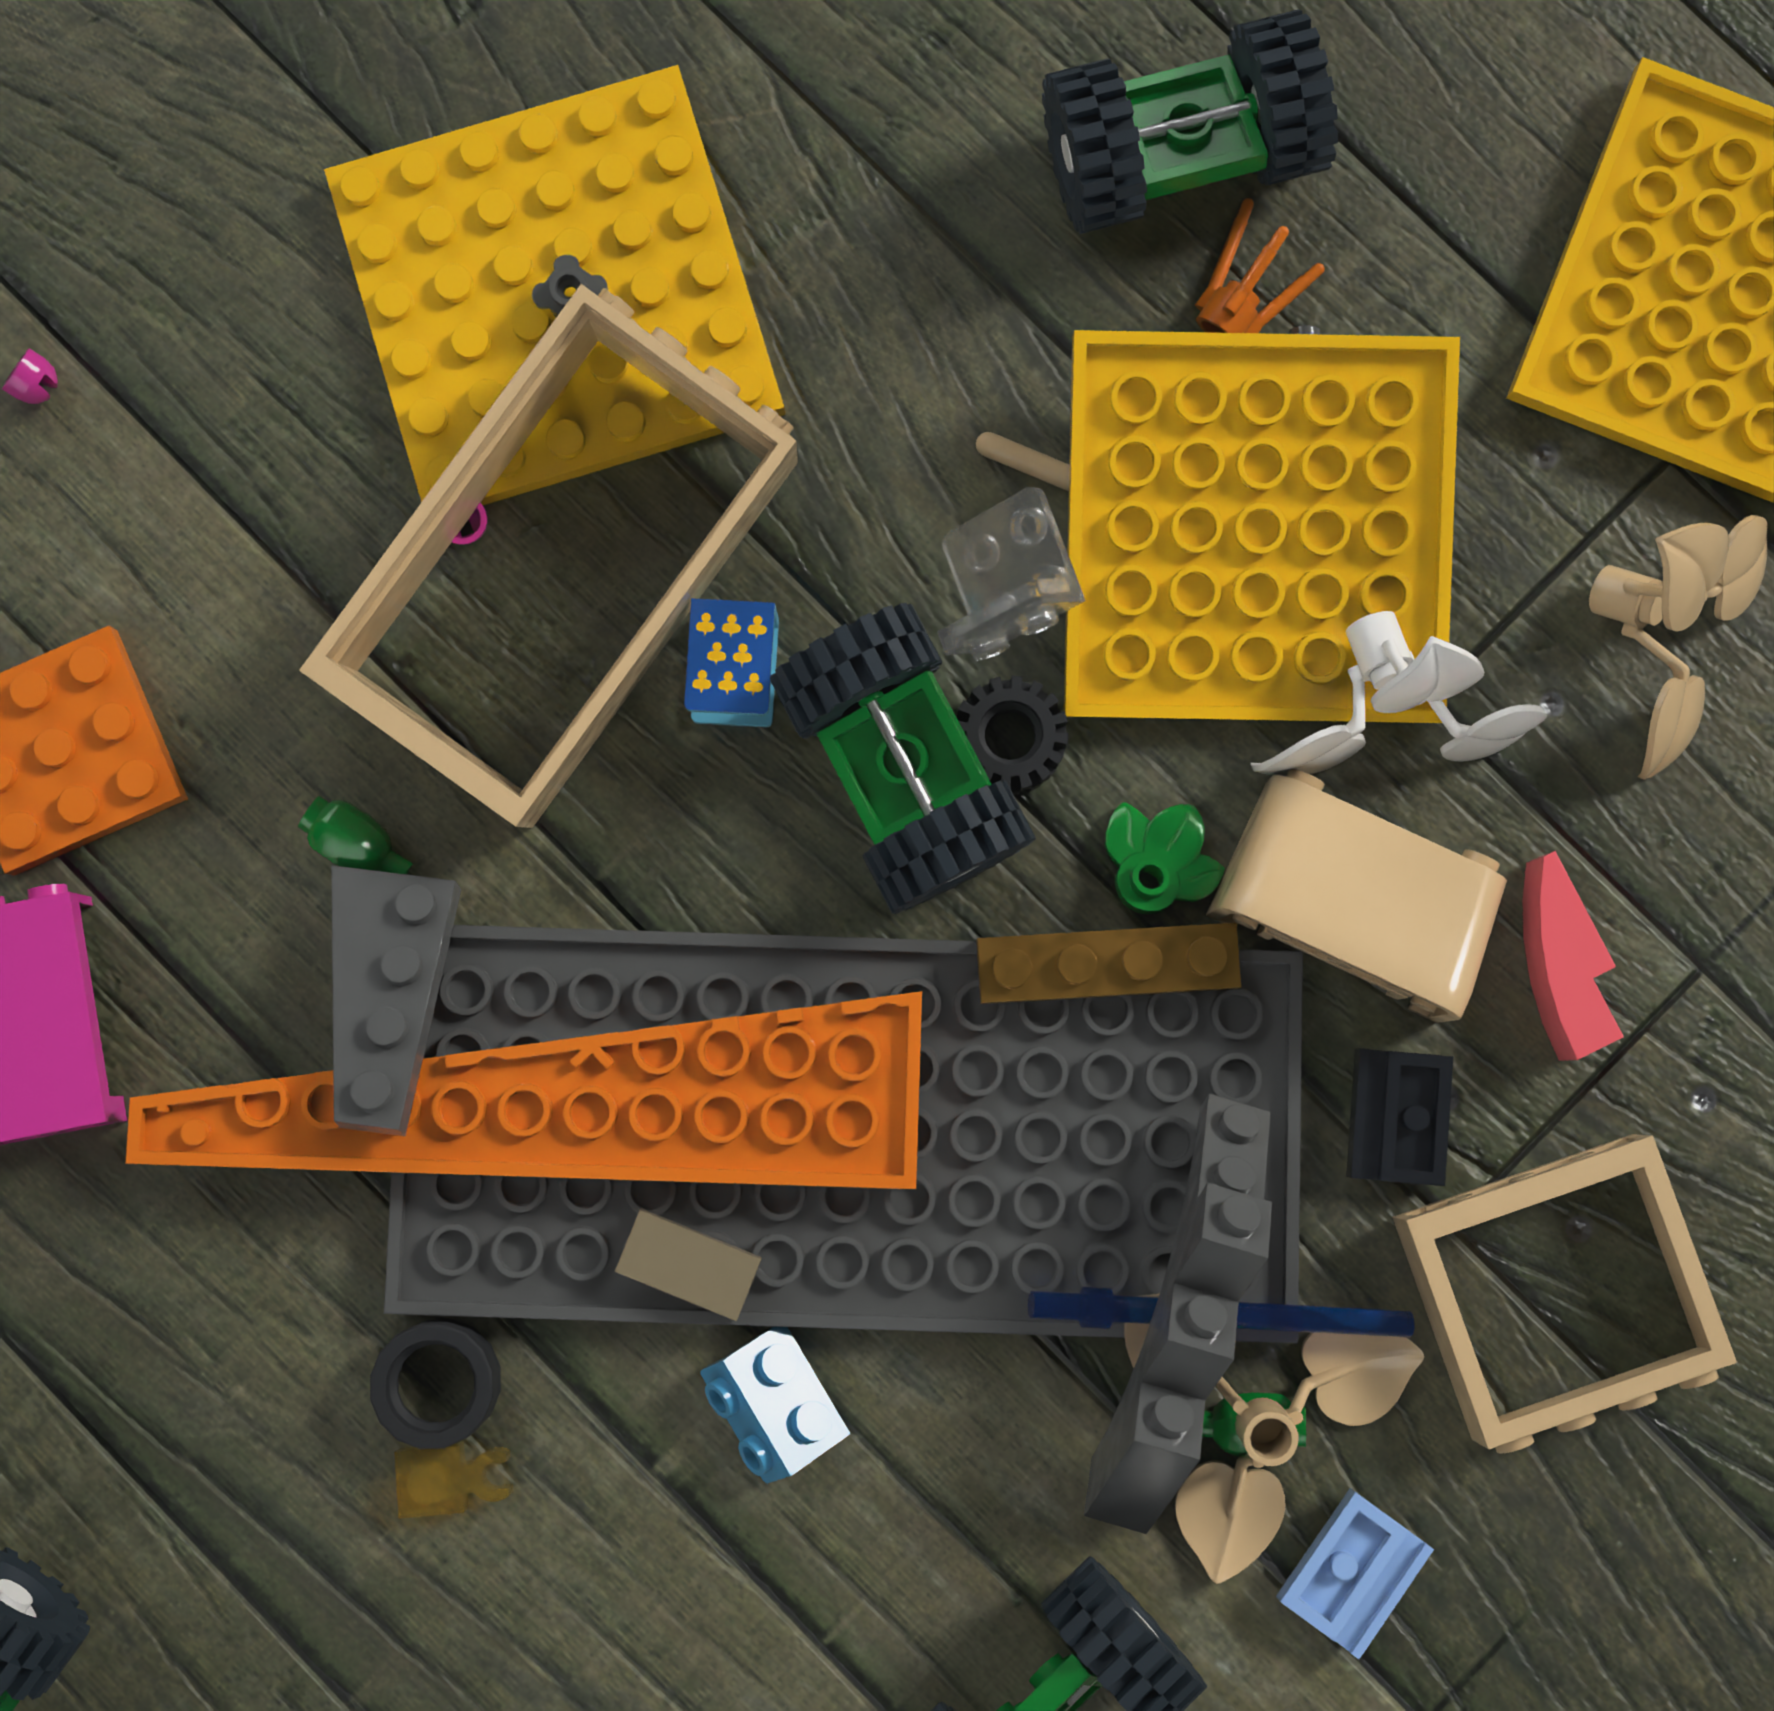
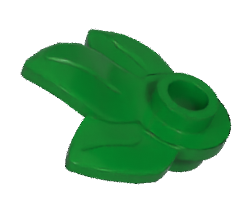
M1126 802L1121 803L1114 810L1105 833V849L1119 868L1115 877L1117 894L1121 901L1132 911L1147 915L1157 914L1166 910L1173 901L1198 902L1212 894L1218 886L1225 868L1215 859L1200 854L1204 842L1205 826L1196 807L1189 804L1174 805L1159 812L1152 821ZM1149 873L1158 880L1159 887L1155 889L1144 887L1139 881V874Z

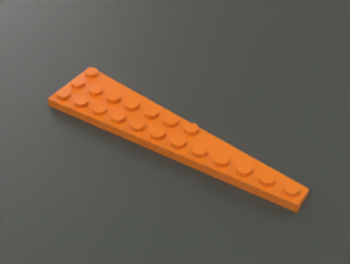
M922 991L424 1058L406 1136L345 1129L338 1126L334 1122L333 1070L130 1097L125 1164L916 1189Z

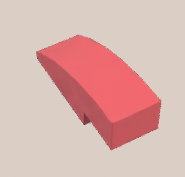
M1556 851L1527 862L1522 904L1523 941L1530 984L1542 1024L1558 1060H1579L1624 1037L1593 979L1615 968L1616 965Z

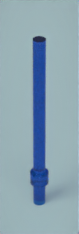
M1082 1287L1080 1293L1031 1291L1028 1298V1314L1030 1318L1076 1320L1079 1321L1082 1328L1110 1329L1113 1322L1150 1324L1158 1298L1114 1295L1111 1288ZM1239 1302L1236 1329L1410 1338L1414 1333L1415 1320L1411 1311Z

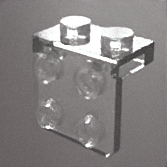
M1027 487L949 531L943 538V550L968 614L937 631L945 655L972 653L975 661L996 656L1010 648V640L1022 634L1031 635L1054 626L1059 622L1058 615L1086 601L1046 495L1040 488Z

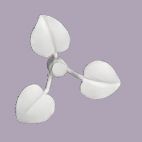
M1381 611L1360 618L1352 623L1345 632L1358 664L1347 670L1353 684V715L1351 720L1346 725H1334L1302 739L1275 757L1263 763H1251L1254 772L1267 775L1286 776L1291 769L1314 774L1330 769L1353 756L1366 744L1364 735L1360 734L1365 729L1366 681H1371L1374 689L1378 690L1370 701L1374 710L1381 713L1402 712L1427 701L1449 733L1455 737L1440 748L1442 756L1450 761H1472L1497 753L1547 718V714L1542 706L1525 704L1496 711L1480 719L1472 726L1457 722L1442 700L1450 698L1477 683L1485 673L1481 662L1468 651L1434 636L1429 637L1419 655L1414 659L1412 651H1409L1395 613L1392 611Z

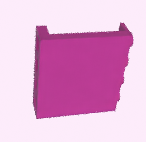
M50 884L30 888L27 890V900L5 904L4 896H0V1146L127 1121L124 1097L110 1096L81 917V908L93 906L92 897L68 892L67 884Z

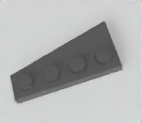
M331 865L334 1122L345 1129L406 1136L461 895V888L455 880Z

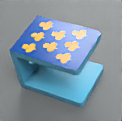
M691 598L684 704L686 709L691 712V718L694 723L749 727H770L772 725L775 689L771 683L770 676L776 673L779 618L775 603Z

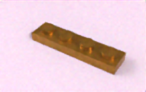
M1237 923L977 938L976 940L980 1004L1241 988Z

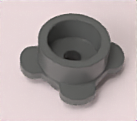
M562 255L554 261V271L544 283L535 285L532 297L539 309H550L553 315L557 317L571 298L564 294L567 288L573 287L577 290L580 284H582L598 296L603 288L608 290V285L602 276L590 275L580 268L576 257Z

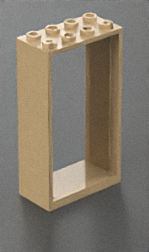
M582 284L577 288L299 669L300 672L515 827H534L688 615L691 609V598L699 599L798 463L797 441L790 435L794 427L779 416L776 411L766 405H762L758 411H755L737 396L741 390L740 387L724 373L712 366H709L703 373L684 357L688 350L672 335L659 327H656L651 334L648 333L631 318L634 310L617 295L614 296L607 289L603 288L597 296ZM599 341L762 461L522 790L358 672V670Z

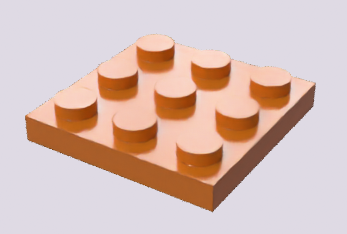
M110 625L0 673V864L4 874L18 875L188 800V796L118 630Z

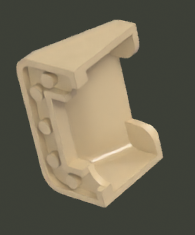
M1291 769L1286 776L1272 775L1267 779L1206 916L1221 923H1237V925L1239 923L1253 930H1256L1258 924H1261L1257 935L1267 940L1275 938L1387 990L1385 995L1396 1000L1412 997L1408 1010L1436 1023L1460 1020L1472 995L1507 882L1502 875L1497 873L1500 864L1494 859L1472 850L1465 849L1462 855L1329 795L1322 791L1325 784L1306 772Z

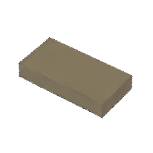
M640 1209L614 1272L737 1321L762 1257Z

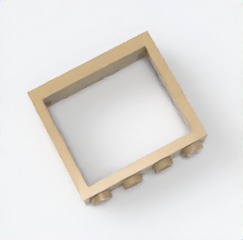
M1631 1134L1392 1217L1470 1436L1473 1441L1488 1450L1495 1448L1496 1452L1500 1454L1521 1450L1535 1442L1532 1434L1555 1426L1559 1432L1584 1428L1596 1421L1595 1412L1618 1405L1619 1410L1622 1411L1647 1406L1658 1399L1655 1391L1678 1383L1681 1389H1691L1707 1385L1719 1378L1718 1369L1737 1363L1653 1135ZM1632 1171L1697 1347L1497 1416L1434 1239Z

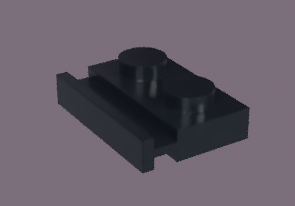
M1364 1048L1355 1049L1346 1177L1445 1186L1453 1056Z

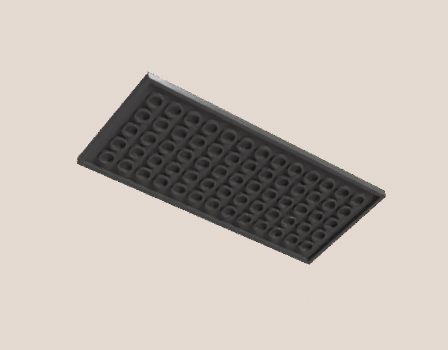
M453 925L423 1059L922 991L916 1189L391 1172L384 1314L1124 1338V1320L1129 1302L1136 1296L1159 1294L1161 1291L1185 1200L1195 1147L1199 1111L1207 1095L1210 1093L1271 1112L1264 1200L1272 1202L1268 1259L1239 1300L1236 1341L1298 1343L1303 952L1239 950L1241 988L980 1004L976 941ZM640 1209L762 1257L737 1321L614 1272Z

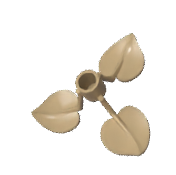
M1750 515L1735 525L1729 534L1720 525L1696 523L1656 537L1655 541L1663 567V581L1608 565L1600 571L1593 583L1589 597L1591 612L1624 623L1622 635L1638 641L1669 666L1673 672V678L1663 685L1653 709L1644 763L1641 773L1637 776L1644 780L1651 778L1669 766L1682 754L1699 727L1705 701V683L1703 678L1695 675L1690 676L1689 667L1647 634L1643 628L1647 624L1655 626L1663 619L1667 629L1676 632L1685 630L1698 618L1707 598L1716 597L1714 615L1717 619L1727 621L1742 614L1755 598L1766 568L1767 521L1763 517Z
M1159 1294L1136 1296L1127 1306L1124 1320V1338L1133 1368L1142 1349ZM1360 1317L1334 1318L1320 1324L1305 1338L1301 1347L1302 1360L1312 1376L1300 1382L1291 1405L1286 1410L1278 1402L1269 1398H1256L1246 1403L1228 1382L1221 1377L1215 1388L1237 1413L1235 1422L1236 1432L1247 1454L1238 1457L1235 1468L1219 1460H1210L1197 1465L1175 1496V1514L1182 1535L1214 1583L1219 1584L1232 1578L1254 1562L1273 1540L1284 1518L1286 1507L1285 1494L1279 1479L1270 1471L1264 1469L1247 1470V1468L1252 1465L1256 1468H1261L1264 1465H1281L1294 1455L1298 1446V1432L1295 1425L1302 1422L1303 1415L1301 1412L1310 1391L1315 1389V1399L1321 1411L1330 1419L1348 1426H1362L1372 1423L1389 1412L1399 1400L1412 1374L1424 1360L1422 1350L1409 1338L1388 1325Z

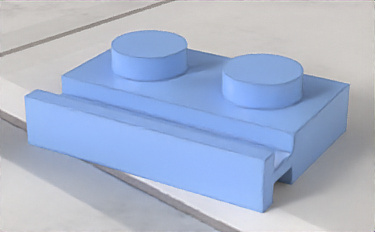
M1350 1488L1276 1597L1290 1610L1331 1640L1340 1644L1357 1659H1360L1434 1549Z

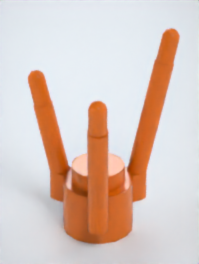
M1250 198L1243 200L1207 289L1195 304L1196 308L1201 311L1196 318V322L1204 332L1259 333L1263 326L1324 273L1325 268L1323 264L1317 263L1313 265L1261 311L1257 312L1256 307L1259 305L1260 299L1252 289L1289 235V229L1286 226H1280L1267 245L1264 246L1241 282L1230 280L1226 287H1222L1254 207V201Z

